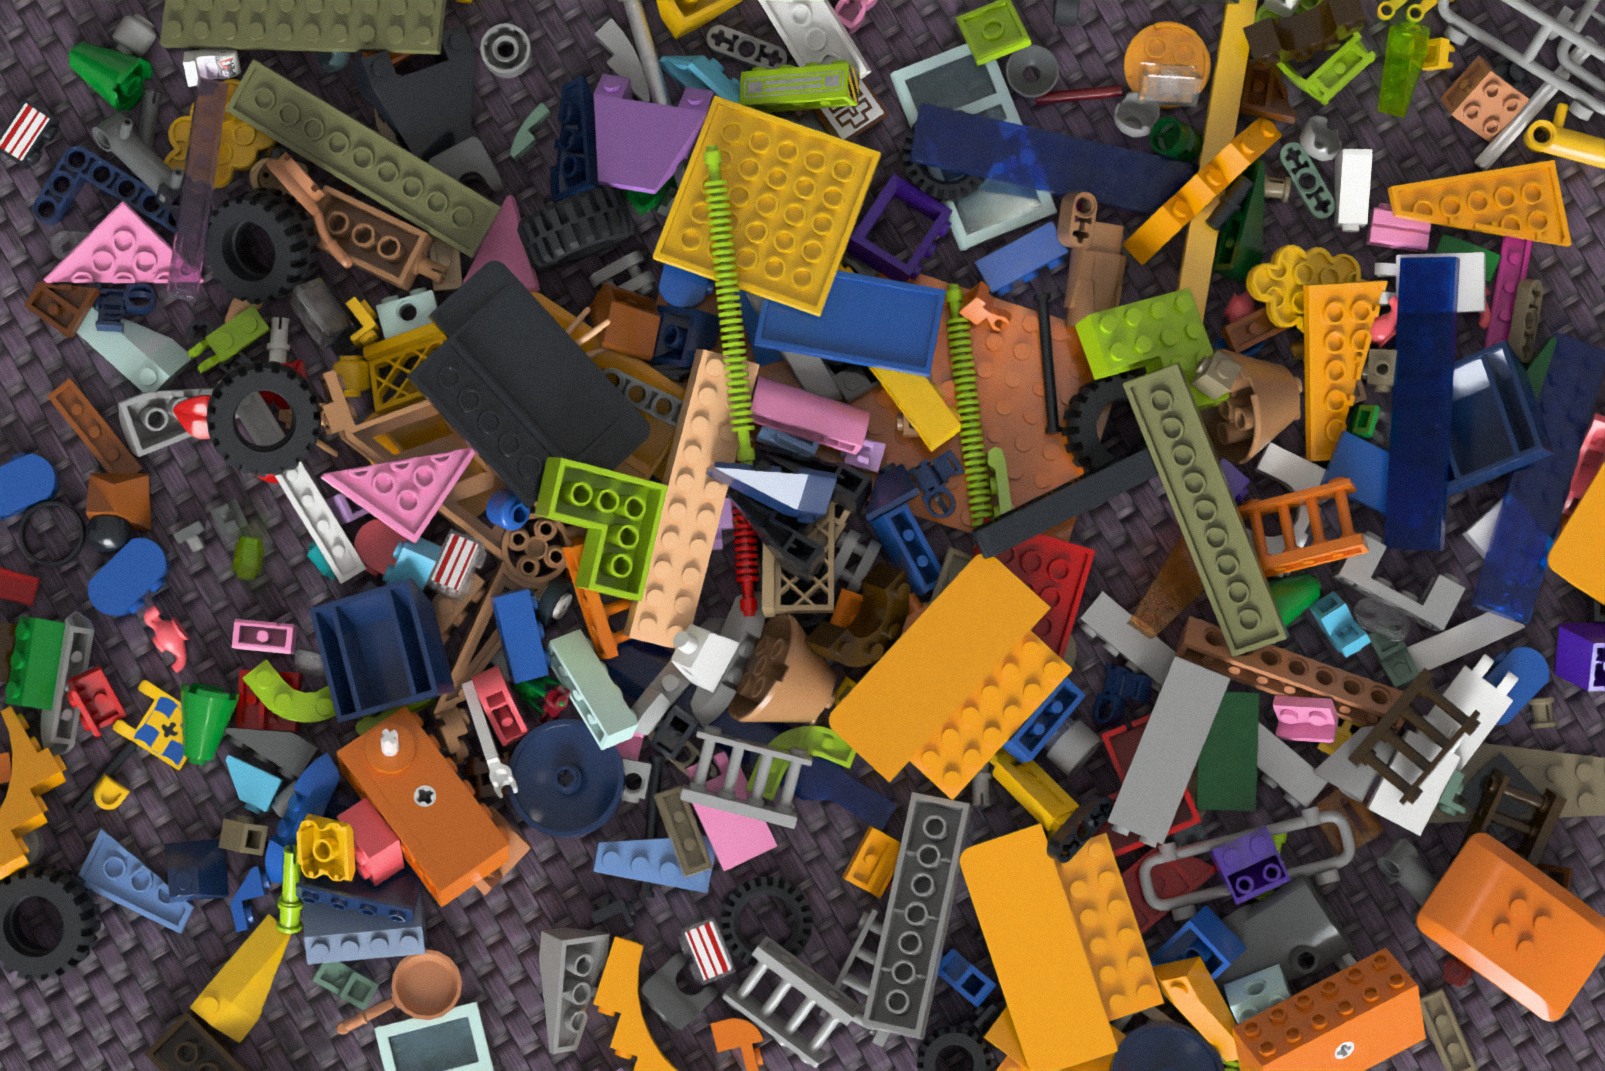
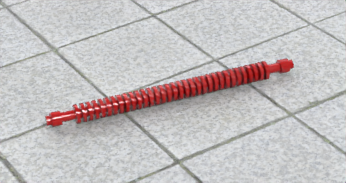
M746 336L739 339V341H746ZM747 344L746 346H740V349L747 348ZM747 351L745 354H741V357L747 356ZM736 455V458H735V462H734V463L741 464V461H738V460H737V455ZM733 509L732 514L738 515L733 517L732 521L738 523L733 525V530H739L738 532H733V537L739 538L734 540V545H740L739 547H734V552L740 553L734 555V559L741 561L735 562V567L741 568L735 570V575H741V577H736V582L742 583L740 611H743L744 617L755 616L758 604L757 598H754L753 582L759 581V576H753V574H758L759 569H753V567L758 566V561H752V559H758V554L752 552L758 551L757 546H751V544H757V539L751 537L757 536L755 531H751L752 527L739 510Z

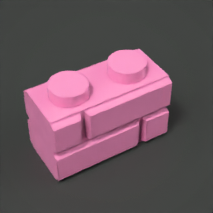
M1380 203L1379 207H1374L1370 211L1366 245L1424 253L1428 248L1431 223L1393 217L1391 204Z
M235 619L232 648L295 655L298 626L294 624Z

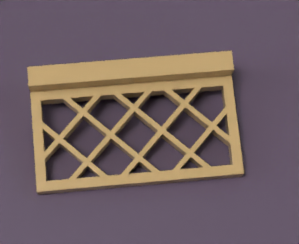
M833 501L828 506L829 517L821 525L816 523L814 526L816 529L808 536L809 539L813 540L821 533L828 539V545L824 548V555L828 553V560L825 558L824 562L828 567V572L820 580L814 576L812 581L815 585L805 594L794 585L799 578L794 576L791 580H788L782 574L783 567L763 543L762 610L764 617H776V614L834 613L835 503ZM828 525L829 533L826 530H824ZM827 580H828V588L824 585V583H825ZM782 581H784V582L786 583V585H785L783 588H782ZM790 588L801 597L794 605H781V596ZM821 588L828 595V604L815 605L809 597Z

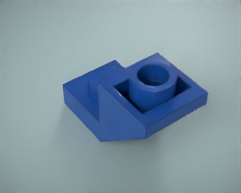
M262 866L253 867L230 902L236 932L252 929L251 923L255 922L253 908L251 905H247L246 900L268 895L267 888H271V882H269L266 871H263Z

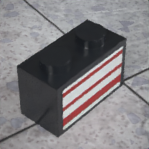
M25 98L0 135V153L28 170L31 165L35 166L39 162L43 154L41 149L47 141L51 142L57 135L59 121Z

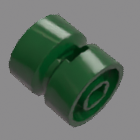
M1173 117L1159 119L1150 131L1149 139L1152 148L1158 153L1178 162L1188 163L1193 161L1202 150L1203 138L1200 131Z

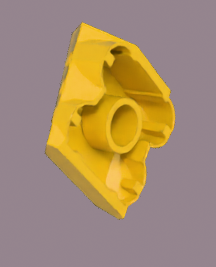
M307 814L297 830L298 864L301 865L304 875L308 878H317L324 874L328 875L333 881H352L355 873L354 833L350 824Z

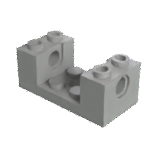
M1369 531L1361 533L1368 542L1369 552L1340 559L1331 578L1433 632L1444 630L1466 589L1459 585L1461 580L1448 573H1444V575L1439 574L1436 577L1432 576L1429 578L1419 599L1405 590L1397 592L1391 589L1392 583L1378 576L1371 578L1387 546L1381 543L1382 538Z

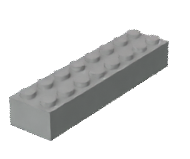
M915 792L911 794L862 1025L866 1028L924 1040L960 872V856L965 849L973 811L970 803Z

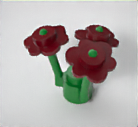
M543 676L514 684V689L522 694L520 699L528 703L541 716L535 728L546 722L558 720L559 717L557 715L567 707V704L573 705L570 699V690L563 688L559 680ZM544 683H547V684H550V685H553V686H556V687L554 688V690L546 691V690H544V689H545V684H544ZM540 696L545 697L546 703L544 704L543 709L533 700V698L537 699Z

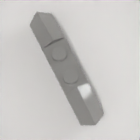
M754 592V598H757L758 604L755 616L744 617L743 611H740L742 594L735 598L720 635L740 644L714 692L712 693L699 686L696 688L690 706L703 728L705 725L712 723L725 711L737 692L734 690L735 686L740 682L747 658L753 652L754 642L760 638L763 630L765 617L762 610V592Z
M76 610L63 622L65 623L52 710L42 709L41 713L42 744L44 749L49 748L53 756L69 753L75 745L80 709L78 706L73 708L67 698L66 692L69 691L68 679L88 670L94 636V627L91 620Z
M708 618L700 627L720 634L726 618ZM672 659L631 708L637 716L638 726L635 730L637 733L648 736L692 684L674 665Z

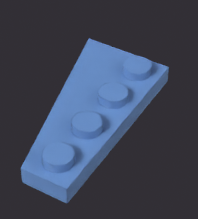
M104 829L100 830L78 876L80 875L86 881L83 886L88 889L92 888L94 892L181 934L195 906L189 901L170 903L168 883Z
M707 835L702 836L710 860L713 865L715 857L714 850L707 838ZM669 838L597 842L592 872L708 893L712 869L684 878Z

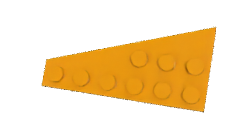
M1555 160L1388 188L1393 217L1565 247L1572 245Z
M1377 280L1303 285L1307 461L1330 460L1340 433L1346 431L1347 425L1345 421L1349 407L1353 406L1354 389L1357 380H1360L1372 339L1371 329L1374 318L1378 317L1381 307L1378 304L1382 291H1385L1388 281Z

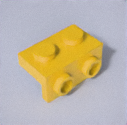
M353 297L345 304L363 325L360 330L350 337L353 343L360 349L363 346L376 343L380 339L378 334L382 331L374 322L378 316L364 299L362 302H359L356 297Z

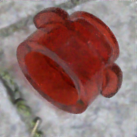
M1455 958V960L1450 959L1444 965L1445 973L1443 976L1449 984L1453 983L1455 986L1461 987L1467 984V981L1472 977V968L1458 958ZM1456 969L1460 970L1459 975L1455 974Z

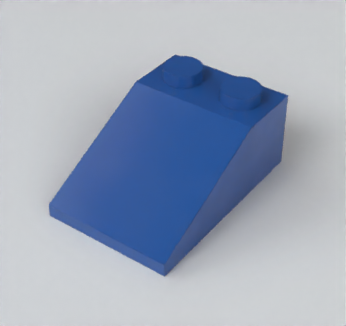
M1205 905L1149 960L1152 966L1200 956L1214 981L1247 947Z

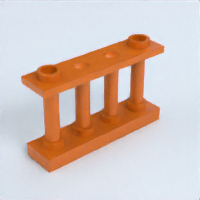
M1337 477L1329 480L1328 484L1265 500L1250 499L1245 501L1244 505L1237 506L1242 519H1250L1256 554L1266 578L1369 552L1367 540L1361 533L1357 534L1353 529L1346 494L1357 492V489L1350 478ZM1335 497L1342 535L1339 539L1329 541L1325 539L1318 502ZM1307 505L1314 542L1311 543V546L1300 548L1296 544L1290 509ZM1278 512L1285 549L1283 553L1272 555L1268 554L1261 516Z
M583 543L561 547L573 586H575L584 547ZM574 587L595 654L599 659H611L619 656L617 651L618 644L632 638L623 635L624 629L613 633L610 630L608 619L613 614L629 609L632 600L622 598L604 605L599 592Z

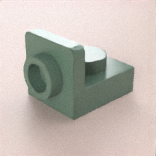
M1454 770L1438 801V804H1440L1438 810L1452 817L1456 813L1465 814L1467 809L1452 801L1454 797H1459L1465 783L1462 780L1465 774Z

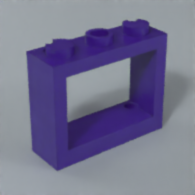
M893 174L851 236L845 251L891 280L906 283L909 279L915 281L924 267L920 262L924 257L928 260L938 246L934 241L938 235L943 238L952 225L948 219L953 210ZM894 197L935 222L908 264H905L867 240V237Z

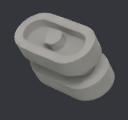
M640 250L622 257L589 277L594 288L603 286L604 283L616 286L613 280L629 272L632 279L618 287L641 295L651 292L654 289L652 284L656 282L651 270L644 273L641 272L639 265L645 262V259Z
M850 529L849 533L842 532L835 546L840 551L835 559L834 586L840 578L849 583L846 590L858 593L862 586L861 580L868 574L882 544L871 539L867 547L857 542L861 533ZM852 552L862 557L855 573L844 568ZM825 566L822 572L823 574H826L828 572L827 566Z

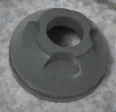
M1030 45L1015 51L1010 56L1006 65V78L1010 87L1018 95L1026 98H1038L1050 92L1055 86L1059 75L1058 63L1054 55L1046 48L1038 45ZM1030 66L1037 68L1040 73V78L1033 83L1027 82L1022 74L1023 70Z

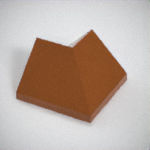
M90 473L86 514L89 522L93 516H116L130 522L132 530L151 531L149 473Z

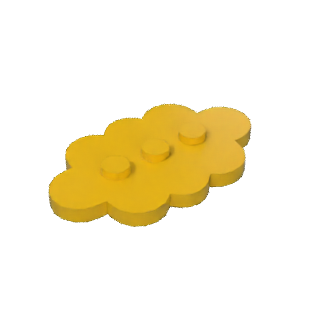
M226 79L215 88L213 97H200L192 104L190 116H181L170 125L168 138L174 149L166 156L164 162L172 170L181 168L184 171V175L193 183L200 179L208 187L222 188L231 182L235 170L244 171L252 168L257 162L258 152L267 151L269 147H274L277 143L276 140L225 110L240 84V80Z
M1285 245L1273 253L1270 263H1262L1252 267L1246 278V287L1254 299L1266 302L1267 316L1275 326L1288 328L1296 325L1304 333L1303 285L1361 282L1367 280L1361 279V268L1353 256L1338 254L1332 257L1322 247H1314L1304 251L1296 245Z

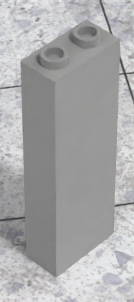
M1174 657L1109 816L1108 822L1113 824L1111 830L1128 836L1129 832L1141 836L1140 842L1154 848L1157 843L1164 844L1230 678L1179 657Z

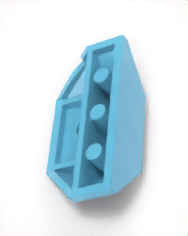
M704 55L662 56L659 60L660 67L684 90L686 87L714 91L715 96L739 104L740 82L734 77L731 80L722 73L725 70L724 67L714 58L709 61Z

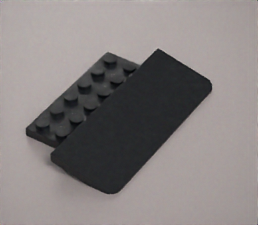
M490 261L486 263L427 316L447 337V340L406 377L527 509L538 501L547 457L564 458L613 471L648 438L650 426L647 420L502 262Z

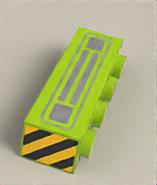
M835 60L832 64L827 65L809 62L804 67H795L793 65H780L778 69L754 67L752 71L741 72L739 104L764 113L858 106L860 71L845 60Z

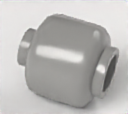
M137 13L134 16H125L112 35L114 41L118 43L116 50L129 55L144 56L156 39V33L153 30L155 25Z

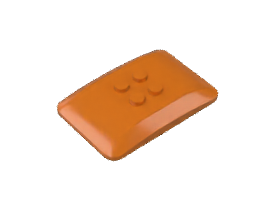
M1475 833L1468 838L1416 916L1417 928L1424 935L1546 1021L1558 1020L1564 1014L1605 954V918L1553 879L1486 833Z

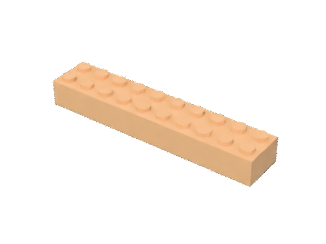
M696 349L662 484L668 485L643 598L642 601H631L623 635L629 638L676 649L677 647L673 644L674 636L680 631L686 632L688 626L693 624L728 485L706 475V468L714 462L734 463L737 455L736 450L739 447L738 433L731 432V428L737 427V424H730V420H736V416L730 417L729 415L730 412H735V409H729L728 406L734 404V401L728 402V397H733V394H727V389L733 388L732 386H726V382L732 381V379H725V374H730L731 371L724 370V367L730 366V363H724L723 359L729 358V356H723V354L704 349ZM743 361L742 364H748V369H742V371L749 372V376L743 377V380H750V384H745L744 387H750L751 389L750 392H745V395L752 396L760 364Z

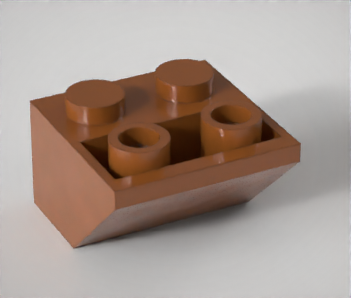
M604 283L589 305L591 309L589 314L594 327L606 319L611 321L608 326L597 334L600 345L607 350L620 351L632 358L650 361L654 354L661 318L654 299Z

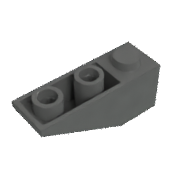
M239 728L225 729V732L231 735L228 739L230 742L242 749L245 745L255 750L254 757L265 764H269L271 760L280 766L278 772L291 780L295 776L299 778L305 769L313 763L321 750L320 747L298 733Z

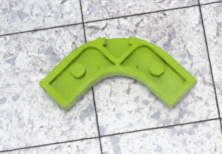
M267 659L242 678L271 712L286 720L301 723H317L336 716L329 686L317 692L309 693L294 690L280 677Z
M802 726L788 730L768 744L789 751L791 747L802 748L808 751L807 755L822 757L849 769L856 754V751L832 729L820 726ZM761 754L745 789L752 792ZM773 757L763 794L764 798L773 801L790 761Z

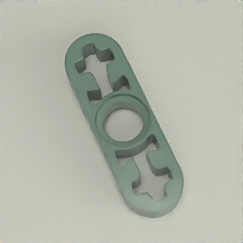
M1296 142L1287 143L1278 155L1280 165L1287 177H1291V184L1310 216L1316 220L1329 218L1335 210L1334 198L1301 144ZM1289 149L1292 153L1296 151L1299 153L1296 159L1299 166H1302L1303 163L1307 165V167L1300 169L1296 175L1292 172V170L1297 168L1294 161H1287L1285 159ZM1308 173L1314 177L1315 185L1313 188L1304 189L1300 186L1299 177L1302 174ZM1318 188L1322 192L1318 193L1317 197L1321 202L1326 201L1328 203L1327 213L1325 214L1322 210H1315L1314 207L1317 205V201L1314 196L1310 200L1306 196L1313 194Z

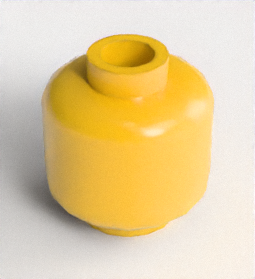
M339 356L340 361H336L333 364V370L335 369L336 375L341 373L347 387V390L343 391L344 396L361 397V391H366L371 386L369 362L363 360V356Z

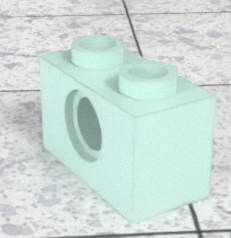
M426 287L410 291V296L399 299L398 295L382 299V304L376 305L385 339L433 323L427 317L438 307L433 290L427 291ZM408 306H413L417 310L416 317L410 321L403 320L402 311Z
M1279 964L1224 985L1229 1006L1238 1024L1292 996Z

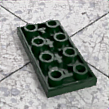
M1225 692L1197 761L1196 809L1256 811L1259 693Z

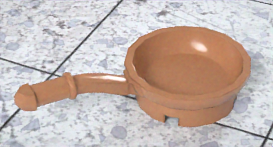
M287 152L278 159L266 161L265 164L301 205L314 216L316 228L326 245L325 250H328L344 268H350L353 261L340 247L337 240L331 238L323 213L319 210L317 202L325 196V193Z
M426 950L425 954L406 956L399 962L393 973L392 998L364 1011L361 1010L358 1014L344 1021H340L336 1026V1031L339 1034H347L360 1025L367 1024L369 1020L390 1010L395 1005L415 1019L432 1020L443 1017L454 1008L461 996L462 979L459 968L450 957L435 950Z

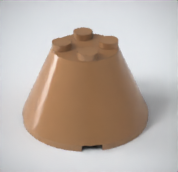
M1214 349V353L1218 350L1221 353L1230 355L1234 362L1242 367L1230 391H1228L1230 398L1214 408L1200 411L1217 457L1220 460L1225 458L1232 465H1240L1252 459L1289 424L1300 418L1299 394L1303 389L1302 382L1299 377H1293L1292 373L1282 365L1225 349Z
M776 614V617H771L764 624L761 636L755 640L753 652L747 658L744 665L742 678L735 686L734 690L737 692L728 706V713L731 718L739 722L808 723L813 725L824 708L829 709L836 699V693L833 692L838 674L833 671L824 657L816 654L806 644L804 640L808 635L793 616L789 614Z

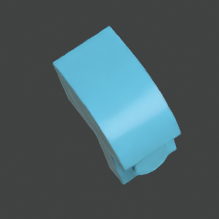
M1334 591L1309 607L1328 641L1338 653L1342 652L1346 658L1360 651L1362 647L1371 642L1367 633L1354 621L1346 603Z

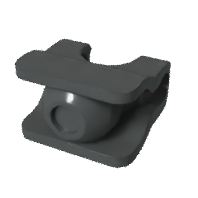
M470 137L429 159L428 163L463 184L471 179H480L488 185L494 194L504 189L502 180L482 142L477 137Z
M680 952L672 956L639 989V996L672 1031H679L686 1027L718 994L712 985L705 987L696 995H686L678 989L676 976L687 961Z

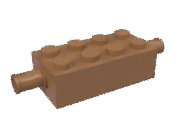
M324 185L322 191L325 193V196L317 202L319 210L323 213L331 238L336 239L340 247L349 255L353 261V266L407 292L410 291L419 273L437 281L439 284L444 282L446 278L436 273V271L447 276L449 267L427 258L435 241L428 233ZM297 199L295 200L297 205L301 204ZM308 211L305 212V214L307 215L308 219H309V218H312V220H313V222H314V224H315V221H314V218H313L314 216L311 215ZM315 224L313 230L314 233H318L319 243L316 244V248L332 255L328 250H325L326 245L322 241Z

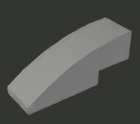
M611 18L595 33L596 40L612 55L606 62L607 68L615 76L630 78L632 94L639 101L651 103L647 81L640 60L624 32Z

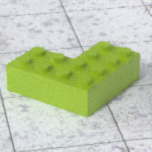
M1190 288L1092 313L1075 325L1095 380L1145 367L1147 373L1180 362L1199 412L1214 408L1230 398L1227 392L1213 400L1191 385L1196 374L1195 368L1202 357H1209L1214 352Z
M547 457L534 515L588 529L574 587L627 600L642 601L668 485L564 458Z

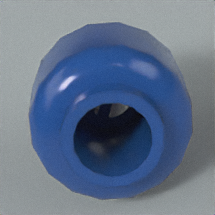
M500 489L490 496L486 506V513L489 521L496 526L506 530H517L527 522L530 508L527 509L509 489Z

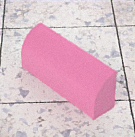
M761 376L756 377L751 396L752 399L750 400L752 407L748 408V410H753V414L747 415L748 418H754L753 423L854 455L858 454L864 443L870 411Z

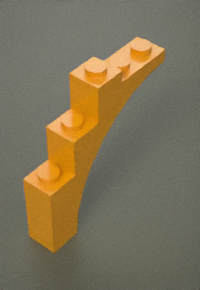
M1259 117L1195 174L1122 245L1143 266L1283 135L1271 121Z
M11 706L0 711L8 728L12 747V775L6 798L0 808V880L29 864L25 854L30 851L22 836L48 823L43 814L48 809L40 795L66 782L62 772L67 769L59 754L53 756L48 747L42 750L35 736L28 737L25 732L26 729L30 728L22 713L16 715Z
M616 935L593 1002L594 1005L599 1006L597 1011L603 1014L614 1016L615 1012L621 1013L610 1048L616 1049L615 1055L631 1060L632 1055L637 1056L633 1071H679L658 1047L649 1031L642 1012L639 996V966L644 944Z

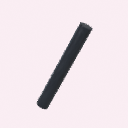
M128 740L71 807L78 813H81L94 798V787L104 773L112 777L138 746L131 740Z

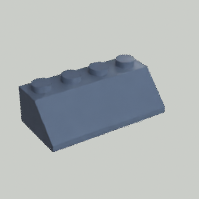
M421 890L413 921L405 920V922H395L390 920L388 916L376 914V916H366L361 914L359 910L350 908L338 910L332 908L330 904L321 902L317 904L303 902L304 943L307 964L426 953L427 932Z

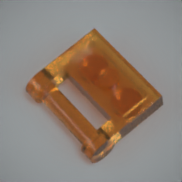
M1339 788L1310 807L1318 806L1319 812L1334 810L1345 816L1351 826L1355 849L1384 830L1380 822L1376 823L1363 802H1358L1346 796ZM1344 796L1367 829L1361 834L1338 801ZM1333 822L1319 824L1318 826L1338 856L1341 855L1344 848L1338 826Z

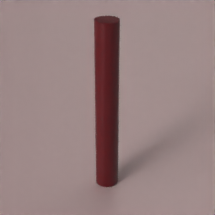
M1122 85L1048 92L1041 97L1035 98V103L1040 105L1123 96Z

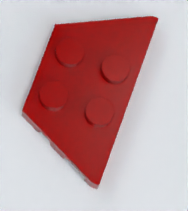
M1157 843L1155 848L1152 847L1120 874L1141 935L1169 912L1153 909L1146 902L1139 881L1138 870L1141 862L1147 856L1159 852L1158 846L1162 845L1160 843ZM1189 856L1153 866L1150 876L1156 896L1160 899H1168L1192 893L1214 875L1217 869L1211 864Z

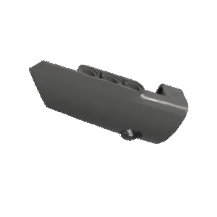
M1303 874L1254 905L1249 904L1241 907L1221 920L1247 949L1214 980V983L1225 1003H1229L1224 985L1277 964L1280 965L1287 982L1307 975H1317L1326 966L1353 951L1354 947L1315 880ZM1311 953L1315 958V963L1312 968L1306 969L1303 961L1305 956ZM1160 989L1162 998L1168 1000V999L1166 998V996L1162 993L1161 989Z

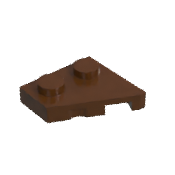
M1248 59L1239 113L1294 124L1297 114L1295 110L1291 109L1289 104V94L1286 86L1281 82L1278 66L1275 64L1264 67L1263 63Z
M38 281L24 307L66 337L74 338L101 290L92 287Z

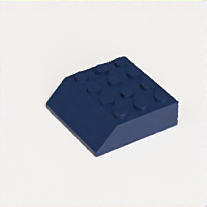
M1506 340L1400 385L1435 491L1438 494L1447 497L1453 496L1555 453L1527 372Z
M412 578L309 608L338 723L362 719L455 692L434 605Z

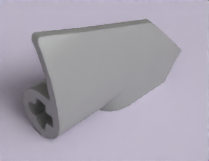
M1375 726L1361 727L1313 771V774L1339 787V790L1346 796L1362 802L1376 776L1380 774L1369 765L1361 764L1357 768L1348 761V758ZM1380 741L1374 748V751L1377 752L1376 756L1387 764L1395 748L1388 742L1383 743Z

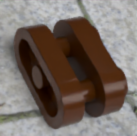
M513 752L499 753L501 763L509 766ZM485 756L468 758L469 764L463 765L464 777H474L475 787L473 789L476 793L473 795L474 798L481 799L497 796L494 786L486 784L485 774H489L490 770ZM507 785L501 789L503 795L509 794Z

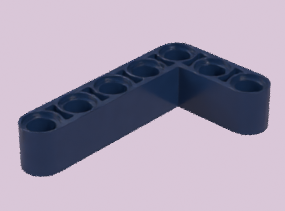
M72 146L65 151L33 204L35 217L46 225H56L64 218L79 191L87 181L120 202L124 200L132 209L174 234L184 235L191 230L184 229L181 226H172V213L168 214L161 206L155 212H148L147 204L150 200L156 198V194L147 185L81 146ZM79 154L85 155V163L79 168L73 167L72 161L74 157ZM103 169H109L110 178L106 182H98V173ZM63 179H69V189L65 192H58V183ZM127 184H134V194L130 197H123V187ZM54 204V214L50 217H43L42 210L45 205Z

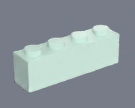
M581 629L550 640L547 650L551 659V668L563 688L570 690L571 701L600 749L604 750L631 739L638 726L637 716L624 701L621 689L614 685L608 675L606 665L595 654L590 639L586 638Z

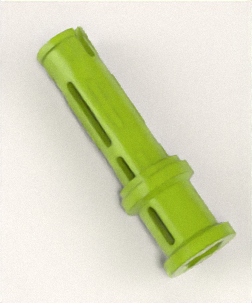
M290 845L285 846L283 849L282 895L277 900L280 918L276 922V929L286 934L300 932L303 927V922L300 920V910L303 908V901L296 896V883H299L301 877L297 845L292 846V852H290Z

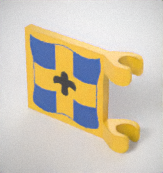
M143 680L138 689L153 698L154 702L136 729L120 719L113 725V730L180 771L188 758L183 755L181 702L148 680Z

